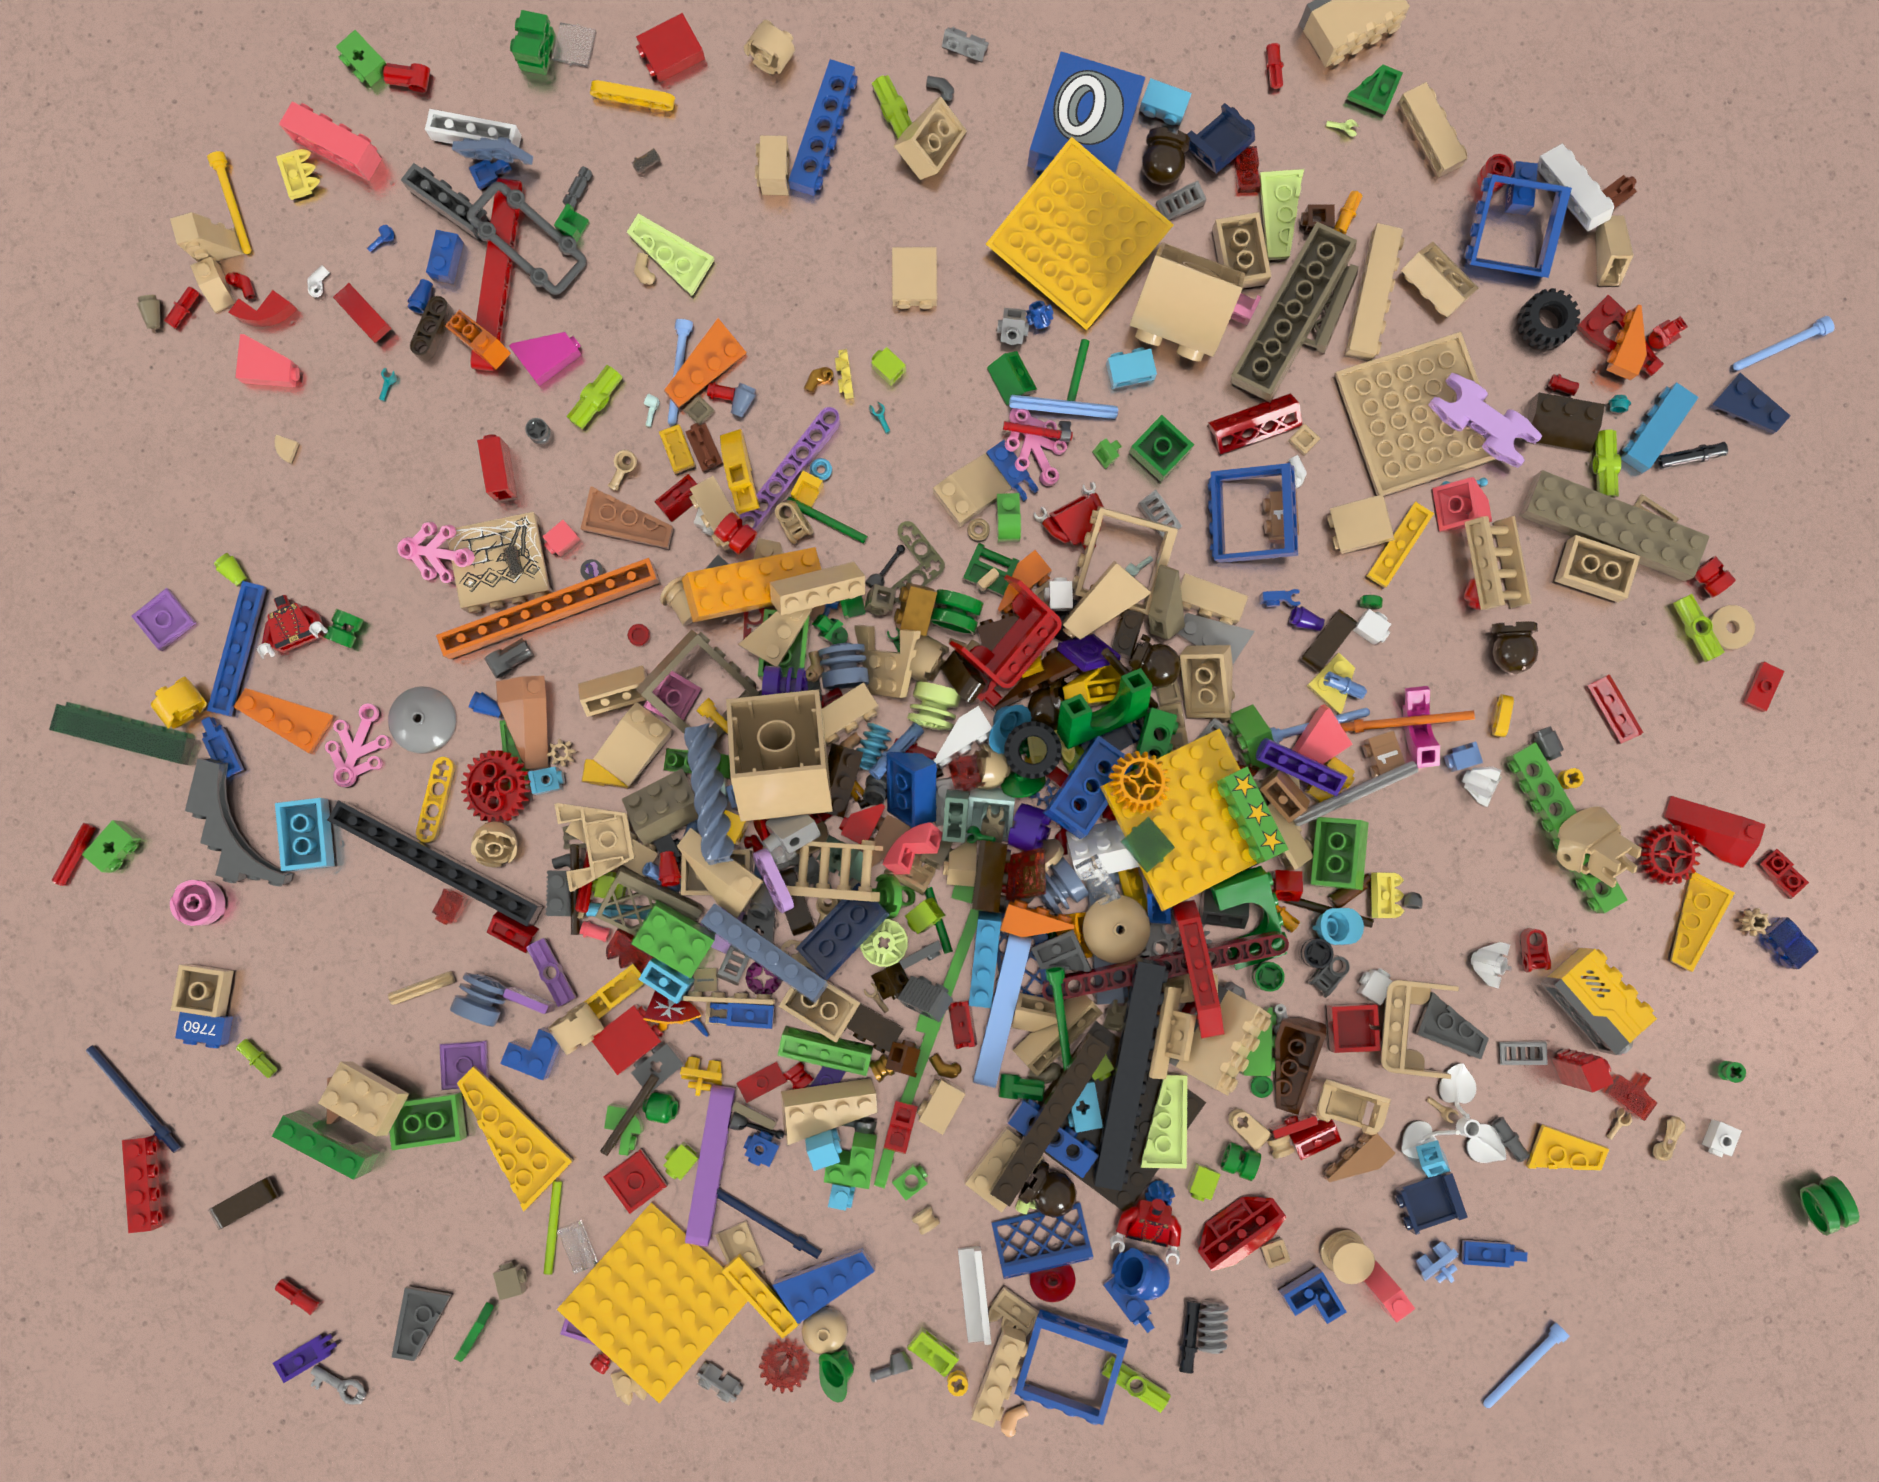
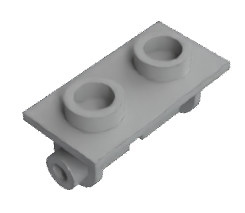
M955 27L945 29L942 47L980 62L983 61L984 53L989 45L985 38L982 39L972 34L970 38L966 37L967 32Z
M704 1362L700 1368L703 1374L698 1373L695 1376L698 1379L697 1384L706 1390L711 1388L718 1393L716 1396L725 1403L736 1401L737 1398L733 1396L734 1393L739 1395L743 1389L740 1386V1382L728 1374L723 1381L719 1380L723 1371L712 1363L707 1364Z

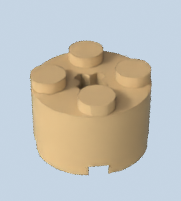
M763 20L744 45V52L747 56L751 54L754 58L753 63L761 70L769 74H774L775 71H778V74H780L795 52V47L792 43L793 36L785 30L781 31L774 27L770 21Z
M920 635V639L916 640L914 647L917 649L916 657L912 658L910 669L912 670L911 678L916 681L928 682V680H931L933 682L945 662L942 657L944 653H949V647L928 635Z
M587 1002L566 1012L567 1014L564 1017H559L548 1027L550 1033L566 1055L576 1050L578 1044L581 1043L582 1046L590 1043L594 1039L593 1036L604 1029Z

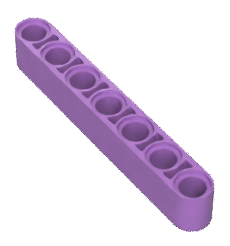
M826 407L818 414L757 493L758 502L768 503V508L765 511L755 509L742 513L740 515V518L743 520L742 525L746 520L752 519L755 521L752 528L756 532L761 529L777 505L781 503L795 485L802 471L808 468L838 429L840 417L835 408ZM828 415L836 418L831 424L824 422L825 417ZM817 432L822 434V438L819 441H813L810 438L811 435ZM800 450L809 452L808 456L804 459L798 458L797 454ZM792 467L795 469V473L792 476L784 475V470ZM773 485H780L782 489L779 493L773 494L770 492Z
M714 1084L711 1088L685 1237L686 1244L709 1246L718 1196L717 1189H719L736 1088Z

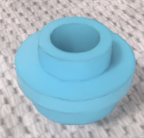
M818 458L811 463L810 473L821 480H826L832 473V466L828 460ZM821 466L824 467V468H825V472H824V473H818V472H817L818 467H821Z

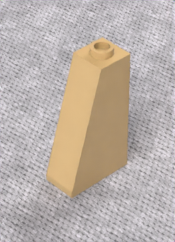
M1114 561L1062 621L1065 627L1063 631L1072 639L1075 636L1082 639L1148 596L1151 592Z

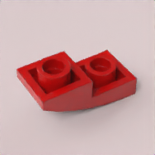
M1775 849L1760 863L1768 876L1790 899L1809 883L1792 867L1794 864L1778 849Z

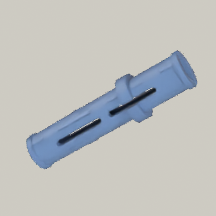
M913 723L887 752L884 751L881 754L878 762L868 770L875 779L880 780L887 771L886 753H905L917 738L924 733V730L917 723Z

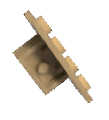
M1165 986L1150 1064V1078L1166 1079L1170 1058L1189 1061L1197 1015L1178 1011L1182 988Z
M689 991L688 995H684L682 1001L706 1002L705 1024H720L710 1023L709 1017L712 1016L727 1018V1009L714 1010L710 1008V1003L775 1004V999H770V994H757V998H747V993H734V997H725L724 992H711V996H702V991Z

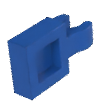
M484 160L469 167L480 190L497 182L498 174H505L512 170L509 162L497 160L494 163H491L490 160Z
M1300 590L1262 592L1259 595L1260 604H1266V607L1280 606V603L1286 602L1291 607L1299 606L1301 604L1300 601H1292L1291 596L1299 594Z

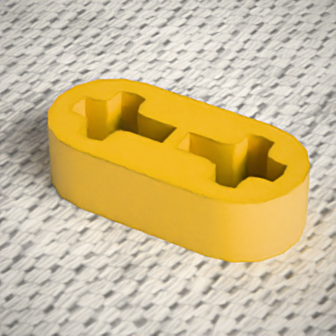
M1504 694L1499 696L1492 725V735L1499 737L1507 735L1514 704L1513 696Z

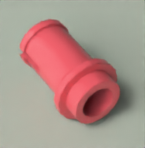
M588 920V922L583 921L579 934H582L584 938L588 936L606 942L610 928L592 924L591 920Z

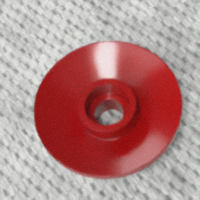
M1070 1265L1039 1271L1030 1275V1286L1033 1293L1039 1299L1053 1303L1066 1299L1073 1292L1076 1284L1075 1273ZM1052 1281L1057 1282L1055 1286H1050L1049 1284Z

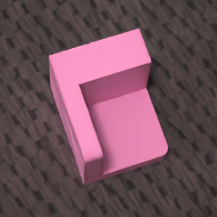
M1240 293L1231 318L1247 326L1261 296L1257 295L1256 299H1252Z

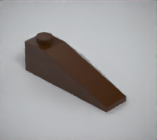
M1057 647L1047 651V656L1041 660L1044 671L1023 678L994 707V712L996 713L1004 706H1011L1035 694L1040 689L1050 687L1051 683L1062 677L1066 679L1074 675L1078 667L1060 653Z
M1304 1017L1284 1018L1281 1020L1275 1038L1277 1109L1299 1115L1326 1037V1024Z

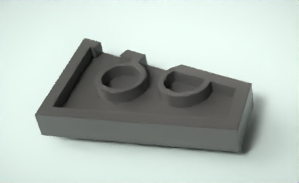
M1431 992L1415 1034L1475 1058L1482 1059L1489 1038L1459 1015L1451 1006L1442 1001L1434 992Z
M410 1286L405 1287L392 1358L409 1361L417 1359L452 1294Z

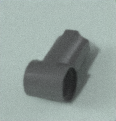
M521 638L503 650L498 649L490 653L484 660L495 678H500L511 672L514 666L531 657L533 653L525 640Z

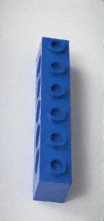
M832 59L829 60L788 180L790 189L815 196L816 191L821 189L824 177H821L823 170L828 169L831 159L829 157L830 150H834L837 143V136H835L837 129L841 130L844 122V116H842L844 109H848L851 102L850 91L855 89L858 76L855 74L854 66ZM838 85L843 87L840 91L833 90ZM831 105L836 107L834 111L826 110ZM821 126H828L829 130L820 131L819 128ZM815 146H821L823 148L819 152H815L812 150V148ZM808 166H814L816 168L813 172H807L805 170Z

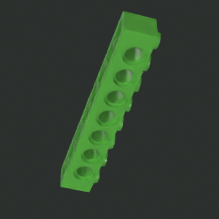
M1535 742L1507 756L1506 758L1509 761L1507 765L1510 771L1519 778L1521 790L1530 797L1532 809L1541 816L1543 820L1541 821L1542 826L1546 832L1552 835L1554 839L1553 845L1558 851L1560 842L1558 837L1559 829L1568 818L1577 812ZM1528 765L1534 768L1533 776L1528 775L1526 771ZM1540 784H1542L1546 789L1544 796L1540 795L1538 792V786ZM1551 804H1554L1557 808L1555 815H1552L1549 811ZM1585 854L1583 865L1589 862L1590 854ZM1569 870L1577 878L1576 884L1587 895V903L1594 912L1605 914L1628 900L1618 882L1612 888L1590 873L1586 875L1582 872L1578 873L1577 871ZM1598 882L1603 887V890L1600 894H1598L1595 890V886Z

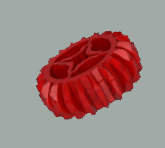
M1665 824L1664 827L1658 825L1656 830H1648L1649 836L1644 835L1642 837L1646 843H1639L1638 845L1643 849V852L1640 854V856H1643V860L1639 861L1638 864L1646 865L1642 872H1650L1649 878L1651 880L1657 878V883L1659 884L1664 882L1667 885H1672L1673 882L1680 884L1682 879L1688 880L1690 878L1689 873L1694 874L1696 872L1692 866L1700 864L1695 860V857H1700L1701 855L1699 852H1695V849L1700 845L1692 844L1695 837L1688 836L1689 830L1683 829L1681 831V826L1679 825L1674 827L1671 824ZM1663 838L1659 850L1654 851L1657 842ZM1674 839H1676L1680 843L1683 851L1678 849L1676 841H1674ZM1671 852V854H1677V856L1669 857L1661 855V853ZM1655 858L1660 860L1664 871L1657 865ZM1683 858L1681 866L1675 871L1674 868L1677 867L1678 860Z

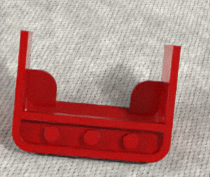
M1006 575L1004 579L1019 592L1012 601V610L1019 617L1015 624L992 651L985 646L977 645L969 652L964 646L952 640L949 645L996 684L1003 688H1010L1017 683L1061 629L1062 622L1060 617L1021 580Z

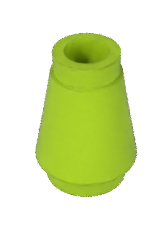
M225 553L214 562L216 571L237 587L241 585L242 581L248 579L234 556Z

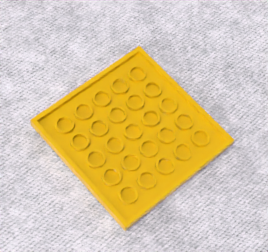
M1071 137L987 241L986 245L1083 328L1088 330L1174 224Z
M1220 728L1156 759L1155 763L1163 762L1160 768L1162 770L1168 769V773L1164 774V777H1168L1171 780L1165 783V785L1170 787V791L1164 792L1167 799L1160 800L1162 805L1160 807L1154 806V811L1149 812L1146 809L1144 814H1140L1138 810L1135 813H1131L1130 807L1124 810L1122 809L1124 802L1116 804L1115 801L1119 797L1117 795H1110L1115 790L1114 787H1109L1108 783L1100 787L1161 911L1257 864L1256 860H1253L1249 854V846L1246 840L1239 834V826L1236 820L1229 814V805L1226 799L1218 791V780L1240 770ZM1133 770V771H1131V772H1129V773H1127V774H1125V775H1127V776L1130 775V774L1134 775V774H1135V770ZM1148 770L1149 777L1154 780L1153 775ZM1136 779V783H1139L1138 786H1142L1141 779ZM1124 785L1126 791L1131 795L1130 788ZM1145 790L1140 800H1148L1154 790Z
M651 1202L558 1307L557 1311L660 1403L748 1300L722 1273V1268L724 1267L701 1246L686 1244V1233Z

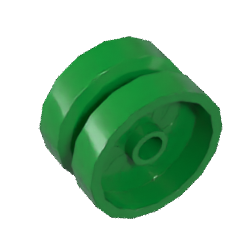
M938 589L935 604L939 607L933 608L930 622L948 630L975 635L978 622L972 617L980 616L984 603L965 594Z
M1829 1176L1822 1179L1819 1185L1812 1183L1800 1189V1198L1805 1212L1816 1229L1823 1235L1828 1236L1839 1231L1840 1226L1847 1228L1859 1222L1860 1216L1854 1198L1844 1183L1837 1177Z

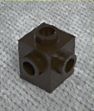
M900 962L871 975L883 1000L892 997L893 1000L897 999L909 981Z

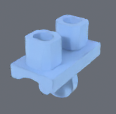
M1441 1241L1433 1248V1251L1440 1258L1437 1262L1433 1264L1426 1254L1416 1261L1424 1281L1428 1280L1439 1270L1441 1273L1435 1277L1439 1283L1445 1279L1450 1283L1455 1281L1451 1274L1458 1269L1454 1264L1447 1269L1445 1266L1458 1257V1253L1455 1249L1451 1250Z

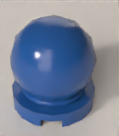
M1130 1248L1125 1253L1121 1252L1113 1263L1112 1274L1115 1275L1116 1283L1113 1285L1119 1293L1131 1297L1135 1296L1142 1300H1155L1161 1297L1169 1288V1268L1156 1255L1146 1254L1144 1251Z

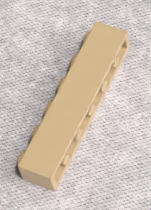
M1377 223L1372 230L1346 347V356L1371 361L1380 352L1382 342H1379L1380 334L1384 333L1386 321H1383L1384 314L1388 313L1391 304L1388 296L1389 292L1393 291L1395 279H1392L1394 271H1397L1400 262L1397 254L1398 250L1401 251L1404 244V237H1401L1403 229Z

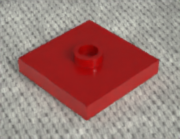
M642 1149L603 1176L629 1214L668 1186Z

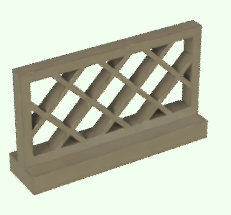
M1350 264V266L1345 268L1337 283V288L1333 290V297L1328 299L1323 308L1325 317L1317 320L1313 326L1317 332L1315 341L1306 338L1304 344L1317 348V351L1325 354L1357 278L1358 266Z
M620 866L595 917L635 935L636 929H639L642 924L639 912L651 909L654 905L652 900H659L679 913L690 917L693 921L699 918L703 910L702 904ZM618 883L627 887L629 895L616 898L614 890ZM644 895L648 897L650 905L637 908L634 897ZM631 899L634 910L622 913L619 902ZM616 904L619 915L609 917L602 914L606 906ZM636 913L639 924L632 927L626 925L623 917Z

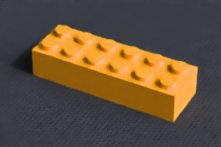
M816 547L688 572L682 578V583L694 623L774 606L771 602L770 582L822 569Z

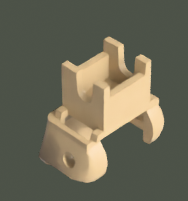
M1597 806L1579 811L1561 825L1558 833L1560 842L1556 857L1559 863L1566 869L1577 871L1578 873L1582 872L1586 875L1590 873L1613 888L1616 886V876L1626 869L1631 873H1635L1637 870V865L1628 860L1625 854L1628 853L1637 859L1640 857L1642 848L1623 837L1620 831L1621 825L1603 807ZM1586 853L1590 854L1587 867L1583 865Z
M1326 1079L1317 1106L1316 1116L1326 1122L1334 1119L1362 1128L1363 1133L1375 1135L1384 1126L1391 1099ZM1370 1101L1375 1104L1369 1125L1362 1123L1367 1102Z

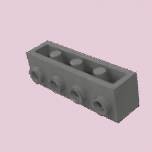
M413 163L401 179L407 190L478 240V229L467 218V212L473 205L469 202L470 200L461 192H458V194L454 192L446 181L436 179L435 175L426 167L421 168ZM482 208L476 217L482 222H490L486 216L487 211Z

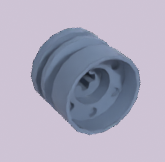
M840 643L818 650L819 657L829 658L820 661V666L831 668L830 671L821 674L823 689L853 688L863 682L865 685L869 684L868 669L866 667H857L858 663L866 660L865 655H856L865 652L864 644Z
M1064 857L1056 865H1050L1053 872L1052 876H1049L1046 872L1043 873V879L1045 880L1043 881V891L1036 893L1046 908L1051 910L1056 916L1062 914L1058 907L1059 903L1066 910L1070 909L1066 900L1067 897L1078 903L1089 895L1084 884Z
M464 973L463 979L471 985L460 983V989L465 991L467 995H455L450 1011L470 1021L494 1027L501 1012L492 1005L493 1003H505L506 1000L497 994L503 995L507 987L499 981L482 974Z

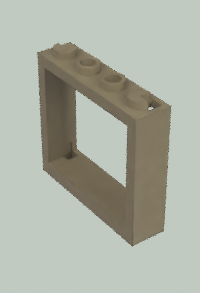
M692 629L636 688L649 703L682 733H685V728L690 726L652 691L697 644L746 689L738 698L752 697L759 694L754 688L757 684L749 676L743 678L739 674L741 669L733 661L728 663L723 659L726 654L717 646L713 649L708 644L711 640L702 632L697 634ZM727 710L721 715L726 721ZM716 723L710 727L717 732V738L724 732Z

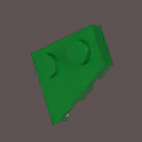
M1383 64L1371 76L1362 81L1356 89L1350 91L1346 99L1385 115L1403 72Z

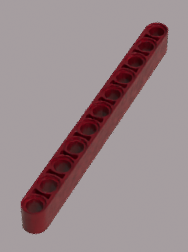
M1272 931L1209 944L1207 948L1208 952L1215 953V958L1211 961L1212 969L1284 954L1289 948V942L1282 933ZM1275 938L1282 939V944L1279 948H1272L1271 946ZM1254 942H1258L1260 944L1259 950L1255 953H1250L1249 946ZM1230 947H1236L1237 954L1232 958L1227 957V950ZM1183 950L1144 958L1170 962L1168 978L1188 974L1187 967L1181 965V960L1185 957ZM1136 960L1093 968L1089 972L1078 971L1065 974L1061 984L1063 1000L1131 986ZM1118 970L1125 972V977L1120 981L1113 978L1114 973ZM1095 975H1100L1103 977V981L1099 985H1093L1091 978ZM1045 979L1041 985L1042 994L1046 1000L1051 1002L1054 1001V996L1045 991L1046 987L1050 985L1049 981ZM1071 980L1081 982L1080 987L1076 990H1071L1068 984Z

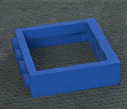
M1488 173L1487 178L1483 179L1481 191H1483L1482 199L1478 200L1475 213L1478 216L1476 223H1473L1471 226L1470 236H1472V240L1465 250L1466 263L1474 266L1549 278L1572 188ZM1495 182L1556 192L1537 267L1477 257Z
M1291 463L1210 472L1211 478H1209L1208 490L1209 492L1211 491L1212 500H1209L1208 506L1210 514L1212 513V522L1209 524L1210 534L1213 535V544L1210 545V550H1212V557H1214L1215 561L1224 563L1298 556L1295 467ZM1282 475L1285 548L1225 554L1223 481Z
M1040 1309L1014 1394L1019 1395L1023 1400H1033L1041 1403L1045 1408L1061 1410L1068 1416H1078L1090 1424L1103 1425L1128 1339ZM1041 1328L1117 1354L1101 1409L1025 1383Z

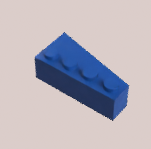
M862 1247L835 1257V1259L797 1271L789 1276L774 1280L773 1287L797 1324H799L874 1273L876 1266Z

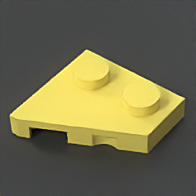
M1337 653L1307 686L1339 715L1343 711L1347 693L1341 694L1339 690L1324 685L1323 681H1328L1324 677L1331 671L1343 678L1349 677L1352 681L1355 667L1340 653Z

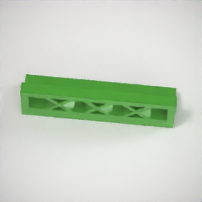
M785 1026L777 1056L867 1076L873 1046L841 1038L836 1043L823 1034Z

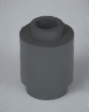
M1549 726L1534 733L1536 737L1534 740L1545 758L1551 761L1562 756L1561 751L1564 748L1556 730L1553 731L1552 727Z
M765 884L761 885L750 903V913L760 919H766L767 915L771 914L775 905Z

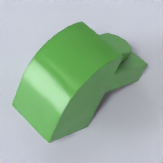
M1019 493L997 494L998 543L1020 542L1021 513Z
M612 1103L608 1105L604 1129L614 1130L629 1106ZM638 1112L621 1135L619 1155L628 1156L631 1150H635L637 1137L634 1136V1133L641 1134L644 1132L643 1120Z

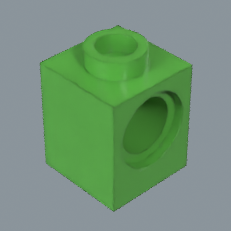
M913 1163L893 1178L892 1184L907 1201L928 1184L926 1179L928 1174L921 1165L917 1167ZM908 1175H915L918 1178V1183L910 1186L905 1182V1178Z

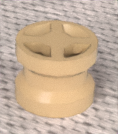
M1289 1135L1278 1139L1272 1137L1267 1140L1268 1145L1273 1149L1272 1156L1274 1159L1285 1157L1295 1152L1294 1147L1290 1145Z
M931 1206L923 1209L911 1218L919 1226L921 1235L929 1232L940 1223L939 1219L933 1216Z

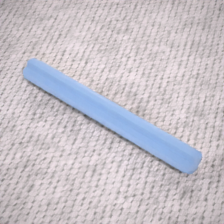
M1011 395L1009 401L1010 407L1017 409L1115 419L1118 415V407L1113 405Z

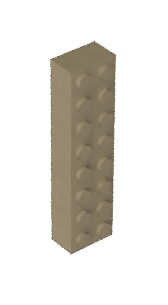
M1316 222L1231 374L1232 384L1271 403L1356 250V239Z
M1544 470L1534 476L1519 515L1568 536L1578 535L1640 556L1639 564L1682 581L1695 577L1710 537Z

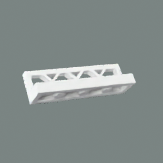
M981 1246L958 1248L968 1343L984 1341L985 1345H990L991 1335Z

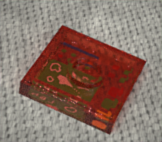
M1036 848L1011 854L1010 863H1005L1006 872H1008L1006 900L1015 901L1046 894L1045 849Z

